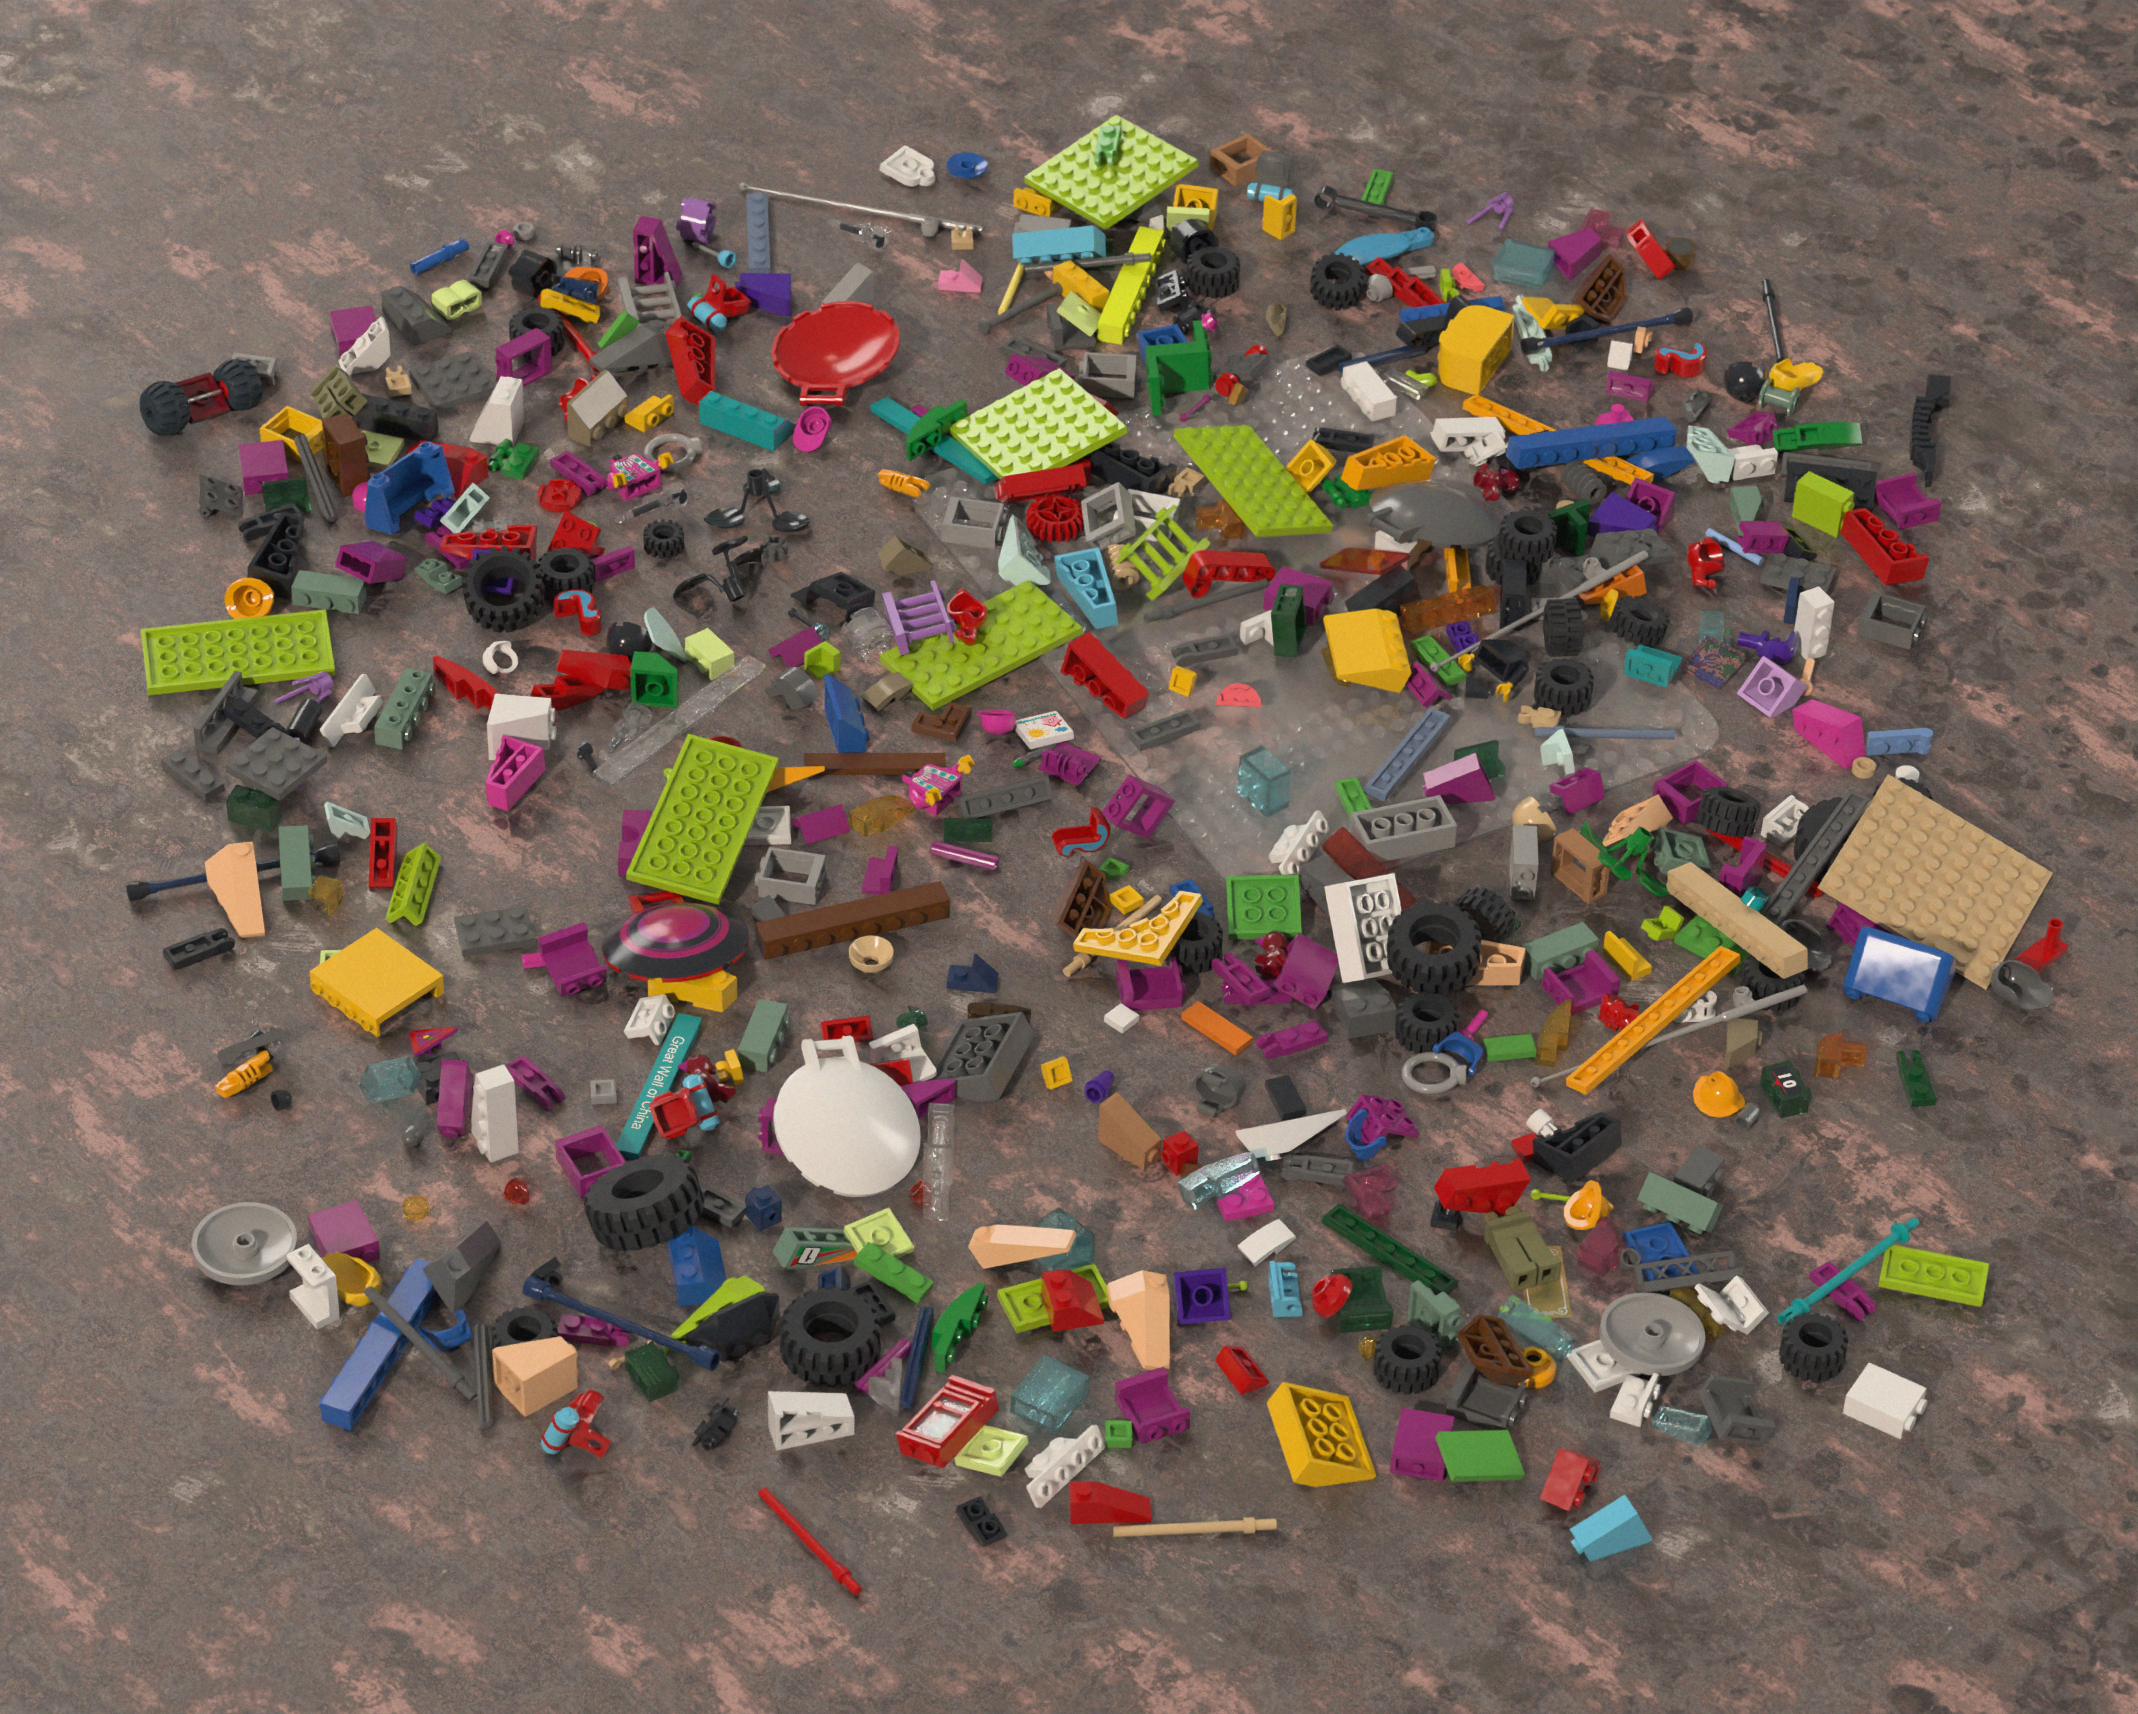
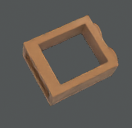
M1246 134L1210 150L1209 168L1236 187L1258 177L1256 172L1258 156L1263 151L1272 150L1251 135ZM1245 153L1253 157V159L1242 164H1238L1233 160Z
M1572 828L1564 833H1560L1554 839L1551 874L1587 904H1590L1607 895L1610 869L1599 861L1597 854L1600 850ZM1574 857L1586 866V872L1573 863Z

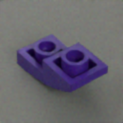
M448 497L434 500L431 508L428 507L426 510L416 511L414 519L429 528L443 525L440 520L456 501Z
M1468 620L1446 624V633L1458 653L1480 641L1477 632L1473 633Z

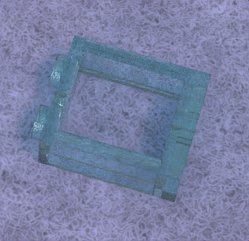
M1511 1294L1497 1315L1512 1330L1548 1352L1560 1362L1574 1348L1576 1340L1569 1333L1513 1294Z

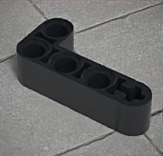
M1457 295L1451 300L1446 315L1403 322L1396 330V337L1411 349L1440 345L1439 338L1441 332L1446 331L1450 320H1454L1463 308L1474 305L1462 295Z

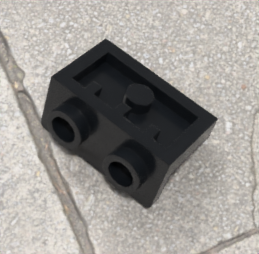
M1174 270L1153 279L1156 301L1160 311L1171 308L1178 303H1181L1186 311L1190 297L1186 290L1188 285L1184 276L1180 277L1178 272Z

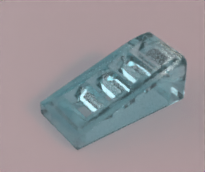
M1660 1406L1650 1422L1651 1428L1701 1448L1712 1431L1709 1416L1666 1406ZM1667 1417L1670 1418L1668 1422H1664Z

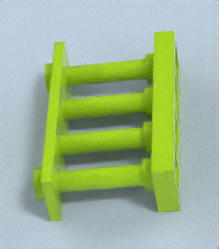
M1175 504L1168 510L1163 507L1155 515L1157 520L1132 545L1128 542L1119 550L1121 556L1115 561L1119 564L1127 557L1151 582L1150 586L1152 589L1146 594L1151 601L1164 592L1185 570L1189 558L1194 552L1205 550L1211 544L1205 537L1199 542L1193 541L1169 516L1177 508ZM1162 522L1187 547V554L1181 553L1158 528ZM1150 534L1175 559V566L1169 565L1146 540ZM1138 546L1161 568L1164 575L1163 578L1157 577L1134 552Z

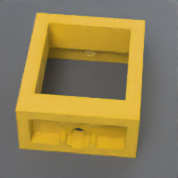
M289 406L278 412L260 428L261 442L283 440L285 456L302 463L295 441L282 435L286 430L291 428L305 434L313 455L324 447L322 420Z

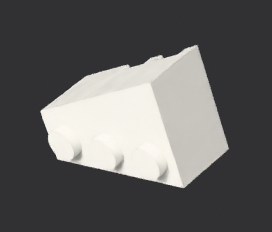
M1380 530L1376 532L1374 554L1393 567L1398 563L1401 564L1409 572L1411 565L1419 560V555L1423 551L1425 552L1432 542L1419 539L1418 542L1411 540L1399 544L1394 541L1393 537Z
M768 1391V1427L776 1451L854 1435V1414L846 1393Z

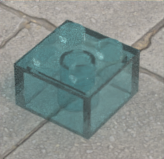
M1264 746L1257 747L1241 755L1239 758L1237 792L1240 796L1249 801L1265 817H1269L1289 807L1291 770Z

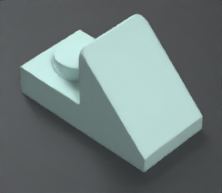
M1560 729L1541 745L1542 764L1546 766L1558 763V766H1563L1565 774L1575 773L1571 748L1564 730Z
M330 802L324 804L334 843L340 839L344 832L363 839L368 837L370 829L367 817Z

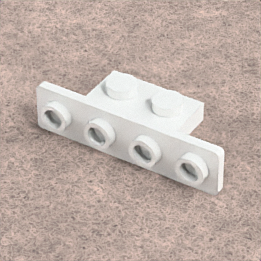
M366 674L360 675L320 728V732L329 747H335L345 733H360L364 731L370 720L377 715L379 708L384 703L380 695L373 696L376 690Z
M1315 811L1305 825H1290L1285 828L1284 833L1278 842L1275 843L1268 857L1272 864L1282 862L1279 866L1282 875H1300V866L1308 863L1325 837L1329 826L1321 811Z
M1091 1425L1077 1439L1058 1437L1052 1440L1049 1446L1042 1453L1036 1455L1033 1461L1025 1468L1028 1477L1035 1478L1027 1485V1490L1036 1508H1042L1106 1447L1097 1425Z

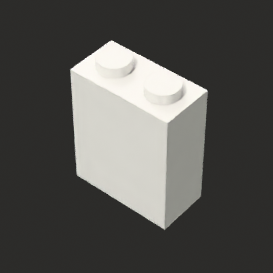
M1868 1363L1846 1395L1843 1414L1901 1439L1906 1431L1910 1432L1914 1427L1917 1414H1923L1928 1402L1925 1399L1927 1388Z

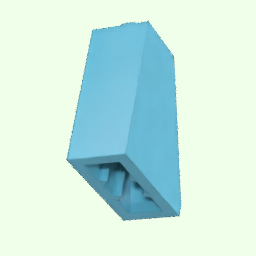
M1623 1495L1570 1529L1575 1537L1571 1543L1578 1554L1585 1553L1589 1561L1643 1545L1653 1540L1626 1495Z

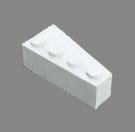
M503 1064L475 1074V1084L473 1086L474 1095L470 1131L477 1140L480 1153L485 1154L490 1163L519 1153L515 1083Z

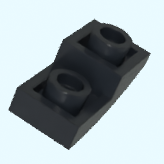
M981 1496L956 1506L955 1512L982 1547L1007 1537L1008 1534L995 1513H990Z

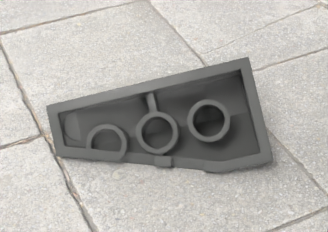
M488 1221L481 1224L423 1268L424 1273L451 1313L471 1298L501 1244L500 1239Z

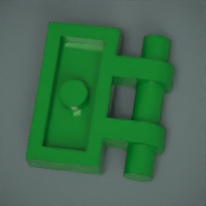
M504 439L496 447V453L490 457L488 470L495 472L496 469L502 470V476L523 480L539 455V447L517 443L515 448L510 447L511 441Z
M1342 474L1335 476V482L1330 480L1328 476L1321 480L1324 491L1330 494L1331 501L1340 509H1345L1347 504H1350L1353 509L1369 505L1372 495L1368 489L1356 491L1349 487L1341 479Z

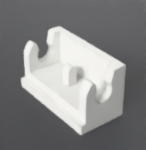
M1790 795L1763 818L1761 836L1783 847L1796 836L1797 826L1803 815L1799 809L1806 812L1809 807L1795 799V796Z

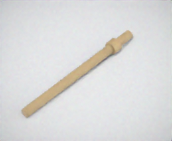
M1155 895L1116 926L1113 931L1129 929L1130 924L1140 921L1161 904L1162 898L1159 895ZM1080 952L1073 958V962L1063 969L1064 975L1070 977L1078 969H1084L1096 955Z
M1243 1517V1520L1113 1526V1537L1244 1531V1534L1255 1533L1256 1530H1276L1277 1522L1276 1519L1255 1520L1254 1517Z

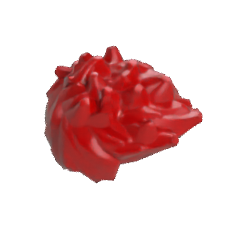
M1605 993L1602 997L1600 1012L1597 1018L1604 1022L1606 1028H1611L1616 1032L1618 1028L1622 1031L1641 1012L1639 1011L1638 1004L1634 1003L1628 1006L1625 1000L1621 999L1618 995Z

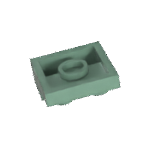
M1660 827L1653 836V841L1649 844V848L1655 852V866H1659L1661 873L1667 875V871L1692 862L1707 874L1712 870L1701 837Z
M1419 1280L1412 1283L1410 1286L1407 1321L1412 1325H1416L1418 1329L1424 1328L1427 1330V1333H1432L1435 1336V1340L1439 1341L1441 1351L1455 1346L1459 1342L1457 1338L1458 1326L1463 1320L1457 1301L1451 1299L1444 1291L1435 1296L1433 1291Z

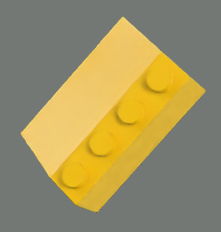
M1369 609L1324 616L1323 621L1337 679L1401 693L1411 675V669L1397 614L1388 610Z
M1287 1382L1281 1383L1268 1400L1267 1406L1293 1482L1321 1487L1374 1479L1377 1475L1349 1396Z

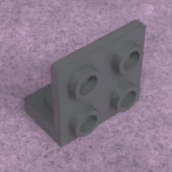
M1047 304L1046 325L1054 350L1096 346L1094 333L1092 336H1088L1067 319L1062 320V315L1057 312L1056 304Z

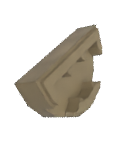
M1273 303L1266 310L1268 324L1277 337L1283 334L1289 309L1282 303L1279 305Z

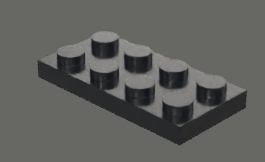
M1788 462L1784 502L1794 503L1797 481L1810 471L1854 492L1853 510L1866 508L1870 512L1873 511L1877 472Z

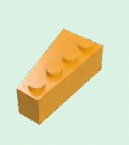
M1403 435L1349 456L1341 479L1356 491L1400 482L1425 481L1430 479L1437 458L1409 437Z

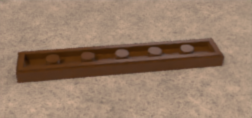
M804 753V767L825 766V771L817 775H904L908 769L918 773L926 764L946 767L945 753Z

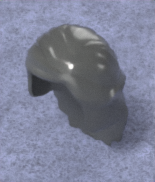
M1787 919L1783 921L1779 928L1808 949V969L1806 970L1820 972L1827 970L1832 962V956L1824 948L1820 932L1804 920Z
M2007 960L1998 963L1993 969L1991 976L1992 988L2004 1001L2011 1002L2025 1010H2042L2052 1005L2054 993H2052L2053 988L2043 982L2031 966L2018 960Z

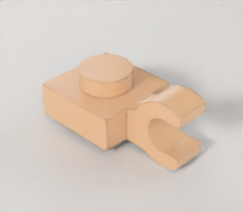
M1638 326L1633 352L1642 353L1643 348L1648 347V342L1652 339V331L1646 332L1645 327Z

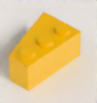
M722 970L707 977L683 982L662 983V978H649L648 997L665 994L666 997L670 998L671 1002L678 1003L679 1000L692 1002L694 1007L723 1013L737 999V977Z

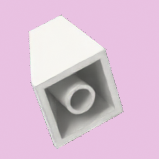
M500 377L481 412L471 434L470 442L498 446L504 439H509L512 443L510 447L513 448L524 423L522 379Z
M495 694L487 722L489 760L496 759L497 749H500L503 735L542 747L543 750H548L551 740L556 738V726L552 725V722L555 721V708H552L551 698Z

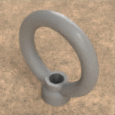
M668 433L653 438L646 445L643 455L645 459L656 461L652 453L657 446L667 442L683 444L686 448V456L661 470L671 472L688 466L696 455L702 454V448L698 437L690 439L681 434Z
M1432 1051L1422 1052L1412 1056L1405 1062L1401 1074L1404 1083L1412 1090L1423 1094H1440L1449 1091L1457 1084L1466 1085L1467 1065H1459L1454 1058L1441 1052L1438 1054ZM1434 1061L1447 1065L1450 1068V1077L1442 1083L1424 1084L1416 1081L1412 1077L1411 1072L1420 1063Z

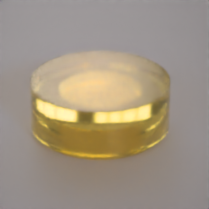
M413 1195L403 1201V1214L406 1218L420 1220L427 1216L429 1206L427 1199L423 1196Z

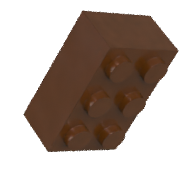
M347 413L322 420L326 473L345 498L353 495V490L357 485L368 482L370 474L367 469L369 457L365 446L368 444L367 437L364 432H360L356 421L352 420Z

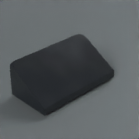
M1783 527L1789 534L1788 541L1783 550L1786 556L1797 559L1802 558L1807 561L1817 558V553L1795 529Z

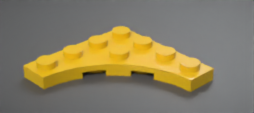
M1179 891L1161 909L1162 913L1151 920L1145 918L1132 923L1129 929L1114 932L1113 928H1083L1073 943L1074 950L1076 952L1161 966L1202 904V896L1197 893Z

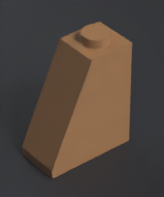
M1115 1092L1099 1105L1098 1141L1142 1170L1158 1162L1161 1157V1138L1119 1093Z

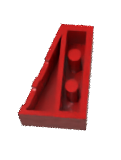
M1517 1158L1513 1159L1512 1163L1499 1165L1498 1161L1490 1162L1488 1167L1476 1168L1475 1165L1445 1169L1435 1184L1434 1189L1444 1209L1485 1214L1494 1212L1497 1215L1505 1216V1211L1509 1207L1515 1206L1531 1178L1521 1159Z

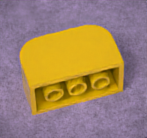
M1479 305L1468 306L1460 310L1454 320H1450L1446 331L1441 332L1439 338L1440 350L1437 357V377L1439 381L1450 388L1473 395H1480L1511 351L1515 315Z

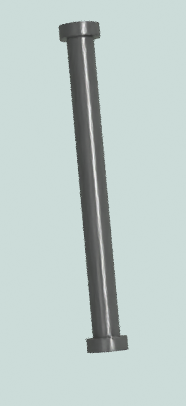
M1056 282L1052 284L1051 288L988 321H981L979 323L980 331L986 334L990 332L991 328L1054 295L1062 294L1063 288L1061 284Z

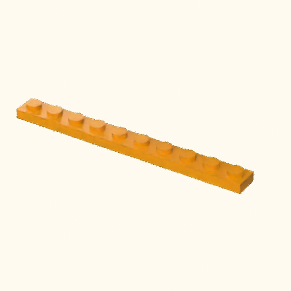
M1477 394L1463 401L1462 409L1474 416L1496 417L1501 426L1507 431L1515 432L1519 435L1532 434L1544 430L1557 431ZM1615 456L1581 461L1582 464H1586L1598 472L1606 473L1614 479L1621 480L1632 485L1635 477L1649 483L1653 482V473Z
M1722 946L1718 947L1566 1078L1567 1087L1587 1095L1741 962L1740 954Z

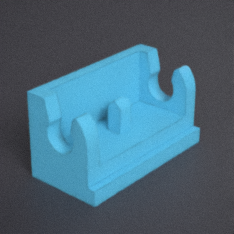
M1270 1261L1268 1281L1273 1317L1302 1316L1297 1273L1283 1272L1285 1270H1295L1294 1263H1275V1261Z

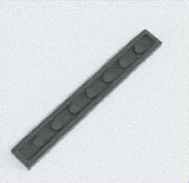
M1851 789L1847 792L1760 911V914L1778 927L1783 921L1787 920L1862 817L1865 810L1870 806L1871 798Z

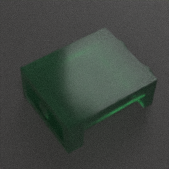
M1382 1266L1331 1270L1330 1275L1342 1274L1352 1282L1349 1297L1335 1313L1340 1333L1387 1330L1392 1327L1393 1308L1392 1304L1387 1303L1382 1282Z

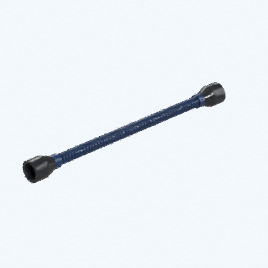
M1686 307L1658 318L1553 338H1523L1520 346L1524 355L1536 354L1549 346L1637 330L1638 326L1649 328L1663 324L1679 326L1691 324L1693 314L1691 309Z
M337 843L327 844L315 851H310V855H315V863L329 864L340 862L341 860ZM280 859L256 863L257 872L280 868ZM201 873V875L196 874L195 876L192 875V877L186 876L173 880L170 879V881L164 880L161 883L160 881L158 883L154 881L126 883L129 902L141 900L150 894L165 889L177 888V886L179 888L180 886L183 887V885L189 886V884L207 882L206 873Z

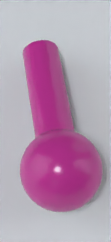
M1480 1010L1466 1029H1461L1457 1032L1473 1041L1474 1033L1488 1017L1487 1012Z

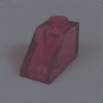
M1603 1216L1579 1246L1577 1265L1603 1277L1610 1269L1613 1270L1617 1266L1620 1257L1617 1255L1619 1243L1609 1217Z

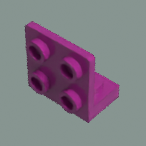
M1361 1094L1346 1115V1118L1350 1121L1358 1110L1365 1109L1368 1112V1116L1363 1122L1361 1129V1139L1365 1146L1381 1136L1386 1137L1388 1133L1417 1138L1420 1134L1414 1126V1121L1404 1111L1403 1105L1395 1099L1388 1100L1376 1095Z

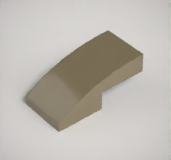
M896 672L875 683L861 697L865 703L879 712L892 699L898 702L913 687V684Z

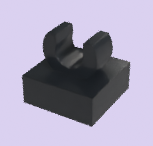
M1439 1199L1438 1202H1435L1430 1226L1456 1231L1460 1211L1444 1209Z
M556 1257L537 1268L530 1275L548 1283L549 1279H553L557 1285L563 1281L561 1274L556 1272L561 1266Z

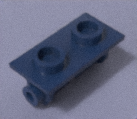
M561 276L560 283L553 287V291L588 303L597 304V282Z

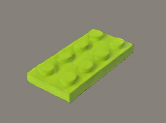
M1893 1245L1884 1253L1878 1287L1982 1307L1989 1263Z
M1095 1264L1070 1270L1092 1282L1101 1310L1110 1308L1106 1284ZM1042 1278L997 1290V1298L1016 1334L1050 1324L1041 1296Z

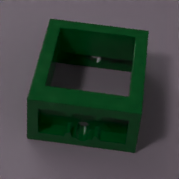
M1280 584L1271 611L1274 656H1298L1306 631L1303 586Z

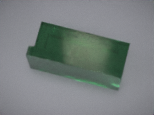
M1498 740L1458 748L1454 751V761L1476 753L1489 779L1505 775L1506 767L1498 757Z

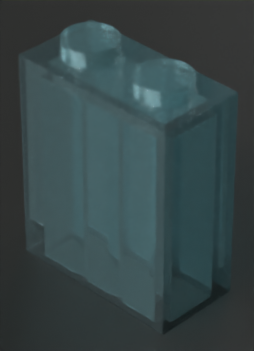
M1506 239L1504 245L1499 246L1497 258L1494 257L1491 263V270H1494L1493 279L1542 290L1554 265L1555 250Z
M1043 1355L1011 1394L1010 1413L1056 1434L1089 1394V1376L1080 1370L1073 1369L1058 1360Z

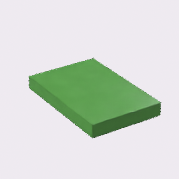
M1508 1430L1439 1431L1435 1436L1452 1482L1521 1480L1525 1475Z

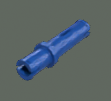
M463 237L450 245L445 244L442 246V249L411 263L410 269L417 276L446 260H453L456 255L469 250V244Z

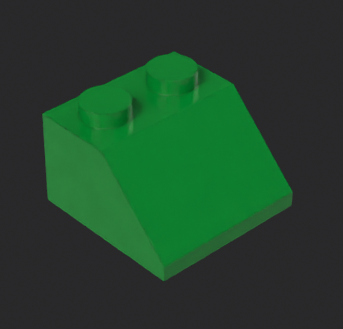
M634 651L630 669L632 705L678 708V670L658 653Z

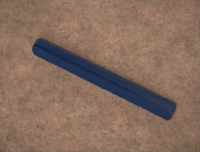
M1406 345L1340 362L1338 371L1343 375L1344 367L1367 362L1373 368L1423 355L1426 353L1427 347L1411 349Z
M922 1306L919 1311L900 1396L901 1408L911 1409L914 1407L934 1317V1309L931 1306Z

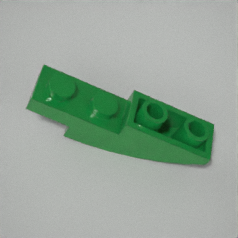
M960 399L946 408L938 405L922 416L908 434L906 440L907 460L911 461L942 443V435L949 432L951 425L967 417V402Z
M1854 422L1810 423L1795 425L1794 428L1772 430L1774 448L1778 453L1816 448L1818 450L1862 445L1860 424Z
M979 1282L959 1295L937 1321L932 1331V1350H935V1371L945 1373L948 1364L954 1362L956 1344L960 1345L963 1337L970 1338L973 1329L979 1327L981 1309L985 1310L988 1303V1295L985 1294V1283Z

